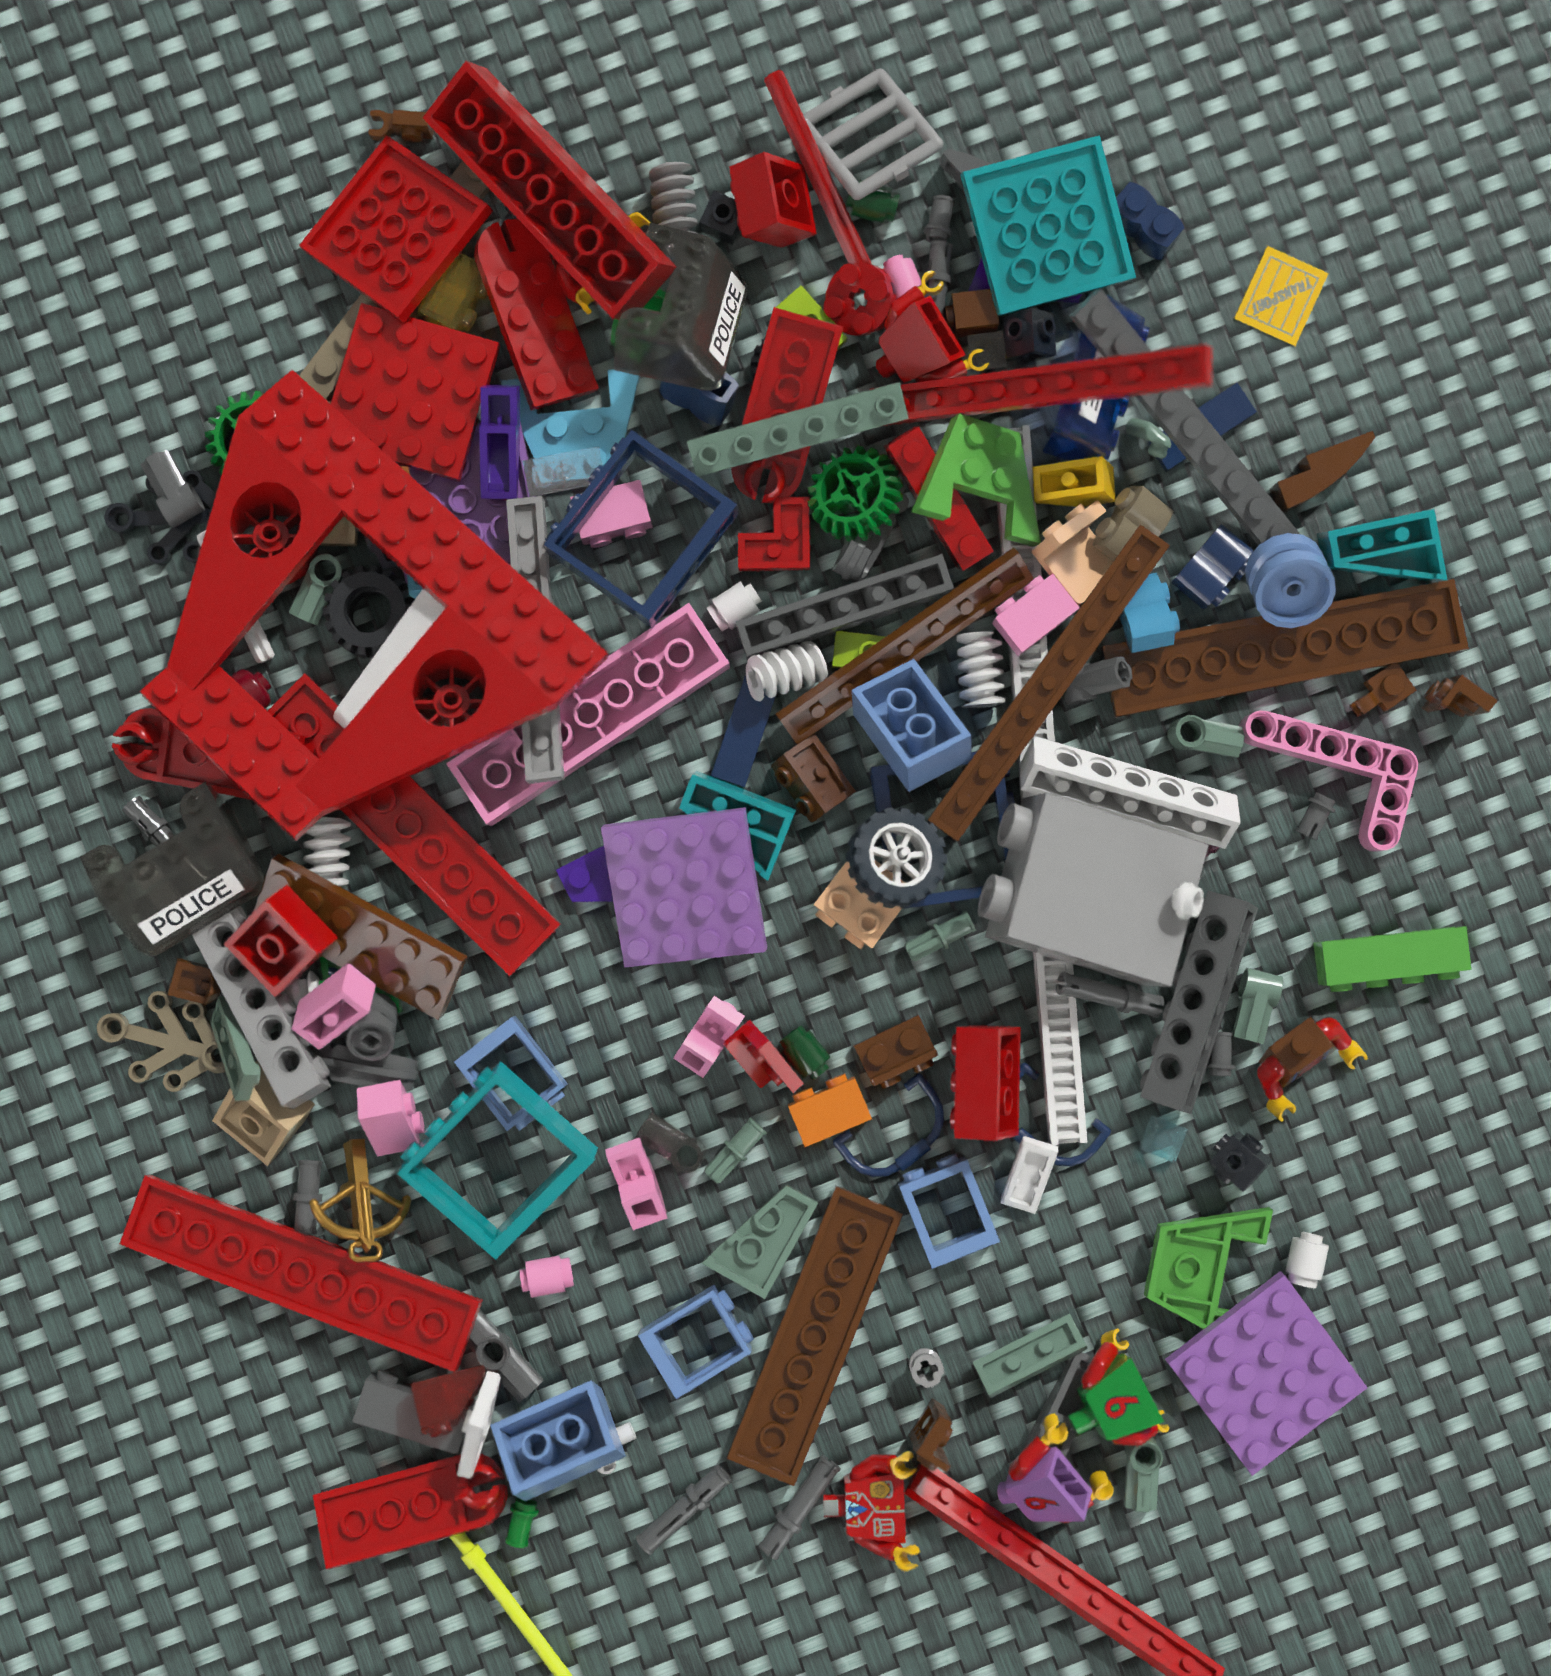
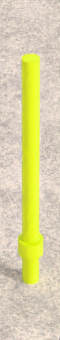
M466 1533L450 1536V1539L462 1553L461 1560L469 1570L473 1568L551 1673L554 1676H573L484 1559L486 1554L479 1544H473Z

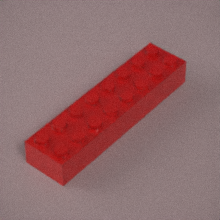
M465 61L422 117L612 319L632 322L677 268L487 68Z

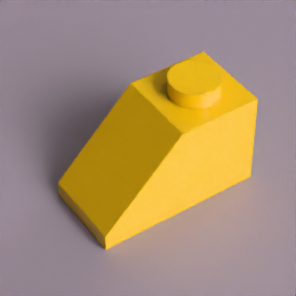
M1103 456L1032 467L1035 503L1074 507L1082 504L1085 507L1090 506L1097 500L1101 504L1115 502L1114 467Z

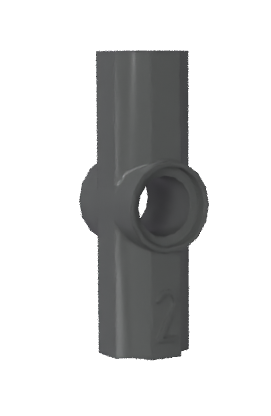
M479 1310L467 1346L475 1353L477 1361L483 1368L500 1374V1382L521 1403L544 1379L514 1347L511 1338L505 1333H501L488 1317ZM496 1342L501 1345L504 1352L502 1359L496 1360L489 1356L487 1353L488 1343Z

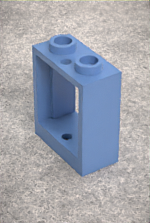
M516 1016L508 1019L454 1061L472 1087L475 1088L476 1086L473 1084V1081L480 1074L475 1065L512 1036L516 1035L553 1083V1085L539 1095L552 1106L565 1096L561 1089L568 1085ZM493 1089L482 1099L506 1131L513 1126H516L520 1131L535 1119L524 1108L512 1115Z
M957 1154L936 1161L938 1167L924 1172L923 1167L911 1170L903 1174V1181L898 1182L932 1269L1000 1242L968 1160L964 1156L958 1158ZM962 1172L983 1227L933 1246L912 1192Z
M715 1285L710 1286L640 1329L639 1339L676 1399L751 1354L752 1346L749 1342L753 1341L754 1338L744 1321L737 1323L731 1313L735 1309L732 1300L725 1290L719 1292ZM711 1300L737 1345L685 1376L659 1332Z

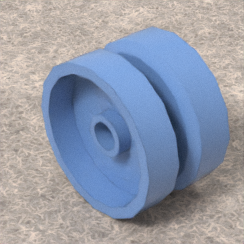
M1286 533L1277 535L1258 545L1249 556L1245 568L1246 583L1250 593L1253 595L1256 608L1264 620L1277 627H1300L1320 618L1331 606L1336 593L1335 579L1322 551L1315 541L1300 534Z

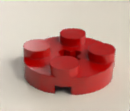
M868 263L844 264L834 274L828 284L823 305L825 314L836 325L843 327L842 332L849 335L867 336L883 329L890 306L896 300V294H893L890 284L892 281L889 275L880 267ZM863 289L865 291L864 298L868 300L866 306L859 305L856 308L854 296Z

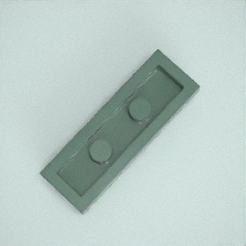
M219 996L210 1024L234 1100L249 1101L254 1085H258L260 1081V1067L258 1063H254L251 1054L252 1048L225 997Z
M1069 1313L974 1361L973 1364L988 1395L992 1398L1088 1348Z

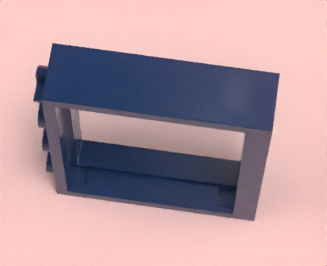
M631 430L626 438L623 437L618 444L614 443L610 451L612 456L604 466L599 465L594 469L588 480L590 485L583 494L578 493L571 499L566 509L568 513L560 524L555 522L550 527L551 532L544 539L546 540L544 547L548 555L653 629L739 514L736 503ZM636 456L714 510L643 605L565 550Z
M971 752V759L974 757L976 752ZM968 761V762H966V763H964V764H962V765H960V766L968 765V763H969L970 761ZM889 764L871 767L870 776L876 813H880L884 809L892 808L887 777L896 776ZM1010 769L994 790L999 825L1007 807L1012 803L1015 804L1013 792L1006 791L1005 778L1010 777ZM890 833L897 847L896 834ZM881 835V836H880L881 849L888 851V848H887V846H886V844H885V842H884V839H883V837H882V835ZM1002 847L1005 863L1009 849ZM983 886L932 893L918 903L902 909L980 898Z

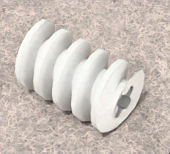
M970 632L959 634L956 637V641L966 644V646L957 650V655L968 659L958 664V670L968 673L958 680L960 685L969 687L959 693L960 699L970 702L961 706L962 708L992 707L1005 702V698L994 695V692L1004 688V684L994 681V677L1004 674V670L993 667V663L1003 659V655L992 653V649L1002 645V641L992 638L994 632Z
M804 641L800 645H790L787 649L778 648L775 652L767 651L761 656L753 655L746 664L747 685L752 698L756 701H762L764 693L768 698L775 697L777 690L781 694H787L789 687L794 691H798L802 688V682L806 687H813L815 679L820 683L828 676L825 659L820 649L811 641Z
M322 817L306 832L314 836V839L304 842V847L313 850L314 853L304 856L303 861L313 865V868L308 870L341 887L349 884V880L340 877L339 873L349 870L350 866L339 862V859L349 856L350 851L341 848L340 844L350 841L351 837L340 833V830L350 827L351 822L341 818Z

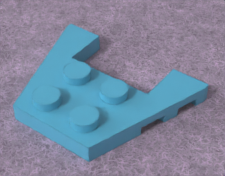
M639 367L607 370L610 407L538 414L537 409L531 411L519 379L501 380V385L520 386V421L523 435L546 485L588 481L597 466H604L612 456L610 451L614 443L618 444L623 437L626 438L628 424L635 402L634 398L641 376Z

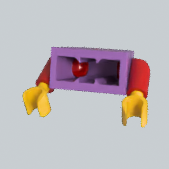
M1055 1413L1049 1414L1043 1421L1046 1433L1041 1438L1036 1436L1010 1464L1007 1480L1000 1482L998 1485V1498L1003 1504L1015 1503L1024 1515L1034 1522L1069 1523L1085 1521L1087 1510L1094 1505L1093 1500L1096 1498L1101 1501L1110 1499L1114 1489L1104 1470H1098L1091 1474L1089 1482L1092 1488H1090L1057 1447H1048L1051 1443L1059 1444L1064 1442L1068 1436L1065 1422L1056 1428L1059 1420Z

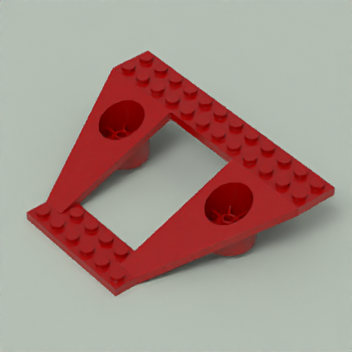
M291 370L238 416L168 665L140 693L297 841L324 815L556 709L608 659V653L294 370ZM276 515L289 518L282 523L276 520ZM269 516V519L263 520L260 523L257 521L261 517ZM344 516L445 609L324 754L317 758L227 674L220 665L285 586L306 574L310 562L317 555L319 545ZM297 523H300L298 533L289 534V530ZM250 524L254 527L253 534H243ZM239 544H255L256 547L247 554L240 550ZM454 677L467 679L470 682L463 688L454 684ZM450 678V684L444 685L441 688L435 684L439 680ZM479 686L484 693V699H470L469 694ZM428 687L435 693L433 700H419ZM478 708L472 716L468 714L469 709ZM417 709H435L437 713L427 721ZM441 721L444 726H437V724Z

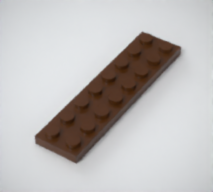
M835 1185L728 1451L727 1459L795 1486L902 1219L903 1212Z

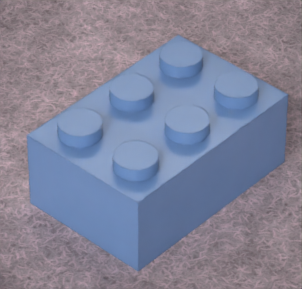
M915 659L852 690L854 717L908 792L971 760V734Z
M592 1380L490 1425L512 1493L524 1501L626 1457L603 1390Z

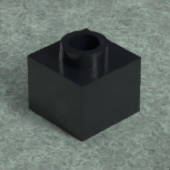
M714 190L700 219V231L733 245L740 230L737 224L738 212L735 199ZM718 210L729 213V215L725 218H720L716 213Z

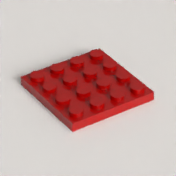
M386 135L299 244V247L306 254L404 323L493 210L486 202Z
M361 303L331 405L397 464L460 482L481 413L480 387L490 383L500 344L493 340L413 317H408L402 323L384 309Z

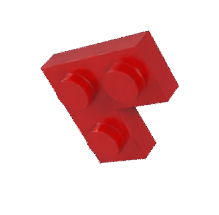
M777 497L773 500L774 533H738L739 571L810 570V512L807 502L809 497Z

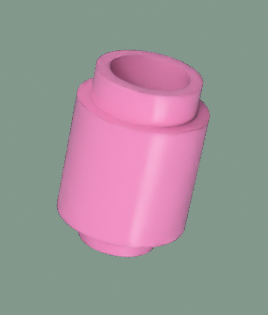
M897 255L883 263V270L892 281L890 284L893 294H896V299L913 286L919 287L921 285V279L912 258H903L902 255Z
M559 1255L526 1261V1269L519 1270L522 1291H530L531 1298L566 1292L565 1288L574 1286L569 1257L561 1259Z

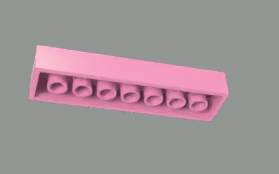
M690 603L656 624L653 629H648L609 655L608 659L559 705L565 777L730 669L728 660ZM522 724L464 751L446 763L484 822L490 826H493L559 782L549 781L531 784L526 782Z

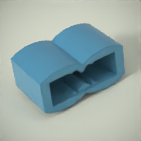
M1157 573L1148 575L1119 616L1131 653L1174 645L1175 633L1180 631L1177 612L1170 611L1168 606L1170 603L1168 585L1166 582H1160Z

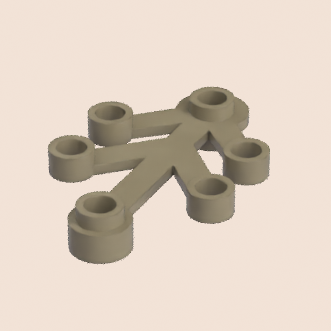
M166 991L153 992L148 998V1007L157 1013L167 1033L129 1024L128 1019L120 1013L106 1014L100 1018L97 1024V1033L106 1042H118L127 1038L164 1048L150 1058L136 1061L130 1065L128 1074L134 1082L148 1081L152 1077L153 1072L184 1054L198 1057L199 1059L182 1070H171L165 1074L163 1085L168 1091L177 1092L183 1090L188 1081L207 1070L213 1073L225 1072L223 1062L217 1061L214 1057V1052L218 1049L212 1027L206 1018L207 1007L205 1004L188 1001L182 1009L184 1018L187 1021L193 1022L203 1043L189 1040L171 1008L172 997L167 995ZM158 995L165 998V1006L161 1009L155 1005V998ZM193 1004L200 1008V1014L196 1018L192 1017L189 1013V1009ZM113 1021H118L121 1025V1031L118 1034H114L111 1031ZM138 1065H143L146 1069V1075L143 1078H139L136 1075L135 1070ZM173 1074H177L181 1078V1083L178 1087H174L170 1083V1078Z

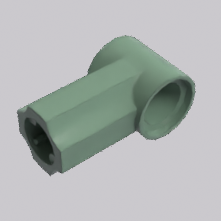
M319 554L313 558L288 613L318 626L323 615V608L328 604L324 600L326 592L332 593L334 588L330 585L334 580L338 581L342 572L341 565L334 556ZM321 560L331 561L336 568L333 578L330 580L319 579L314 572L317 562Z
M1188 715L1175 720L1167 731L1168 740L1176 749H1190L1233 758L1239 757L1245 737L1243 727L1203 720L1195 715ZM1183 724L1190 725L1194 730V738L1191 742L1185 741L1180 734Z
M1245 968L1238 989L1240 1003L1232 1031L1233 1037L1264 1044L1272 1009L1277 1006L1282 994V976Z
M1151 1438L1142 1446L1125 1445L1127 1459L1124 1506L1137 1512L1157 1510L1159 1468L1163 1461L1162 1452L1154 1438ZM1144 1446L1152 1448L1151 1454L1144 1459L1135 1457L1139 1448Z

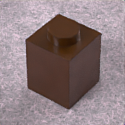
M990 289L952 293L949 305L944 306L945 321L949 327H952L956 338L993 334L997 331L999 318Z

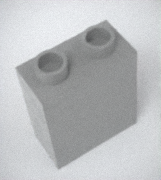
M1049 793L1023 798L1021 806L1013 803L1010 804L1003 814L997 835L998 845L1009 849L1002 876L991 874L988 877L981 891L978 903L979 916L990 919L985 937L1142 986L1171 987L1189 919L1178 918L1176 910L1172 908V897L1174 891L1180 888L1184 882L1193 883L1195 887H1198L1208 844Z

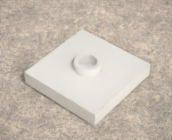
M487 1371L473 1411L468 1410L462 1428V1432H465L466 1436L457 1474L466 1478L473 1476L491 1425L501 1379L498 1373Z

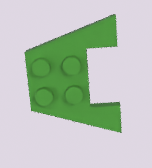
M960 413L952 417L912 512L937 520L950 518L953 489L1006 504L1004 538L1030 547L1039 545L1041 540L1020 432Z
M1266 1207L1157 1224L1144 1296L1205 1329L1229 1310L1218 1308L1231 1239L1266 1245L1273 1210Z

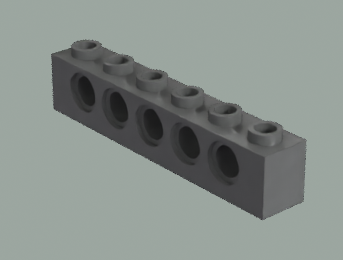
M943 554L736 621V629L748 661L753 655L761 656L764 652H775L778 648L787 649L790 645H800L804 641H812L834 634L837 631H843L940 599L952 591L954 587Z
M1209 890L1207 891L1206 897L1203 898L1201 912L1197 916L1198 922L1195 931L1189 934L1185 944L1187 955L1183 967H1179L1175 974L1174 986L1176 989L1172 1001L1167 1002L1163 1011V1021L1165 1023L1161 1035H1157L1152 1045L1151 1053L1153 1059L1150 1069H1147L1141 1078V1098L1192 1114L1258 911V907L1253 904ZM1224 924L1225 933L1223 937L1214 941L1212 938L1214 928ZM1212 958L1214 962L1212 971L1207 975H1203L1201 972L1203 962ZM1200 992L1202 994V1003L1199 1008L1192 1010L1190 1000L1194 994ZM1189 1026L1191 1030L1190 1040L1181 1045L1179 1034L1183 1028ZM1177 1061L1180 1066L1179 1074L1175 1078L1170 1079L1168 1067L1172 1062Z

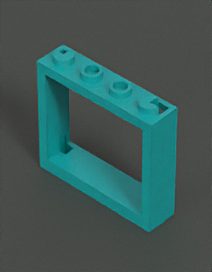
M501 1061L492 1070L486 1067L475 1078L473 1084L476 1087L468 1095L461 1092L448 1107L451 1111L444 1120L437 1117L425 1130L424 1134L427 1137L419 1145L415 1141L409 1145L400 1156L404 1161L397 1173L495 1260L594 1162L598 1149ZM496 1084L573 1152L498 1228L421 1162Z

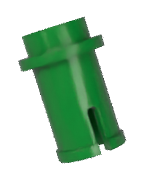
M517 1497L515 1503L510 1505L512 1517L505 1538L507 1545L515 1548L528 1547L533 1518L537 1517L539 1510L536 1508V1501L532 1499L524 1501Z

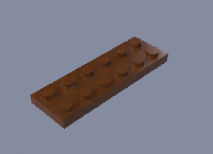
M281 854L271 859L254 911L264 900L285 885H288L338 937L321 955L322 957L340 967H344L348 963L375 983V986L437 1020L445 1014L468 956Z

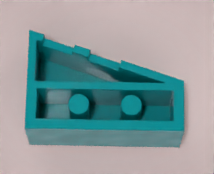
M1435 509L1317 533L1319 548L1330 570L1432 582L1447 580Z
M695 771L690 778L679 808L686 814L746 807L755 870L768 881L796 809Z

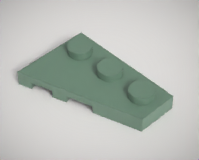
M786 1184L702 1261V1264L765 1299L818 1205V1201Z

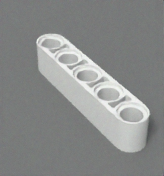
M423 589L336 708L333 718L344 729L444 611L445 608L426 590Z

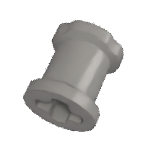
M920 1348L911 1355L909 1368L914 1381L926 1388L937 1385L944 1374L943 1364L938 1354L932 1349ZM925 1360L932 1365V1373L925 1375L923 1370H920L922 1368L921 1362Z

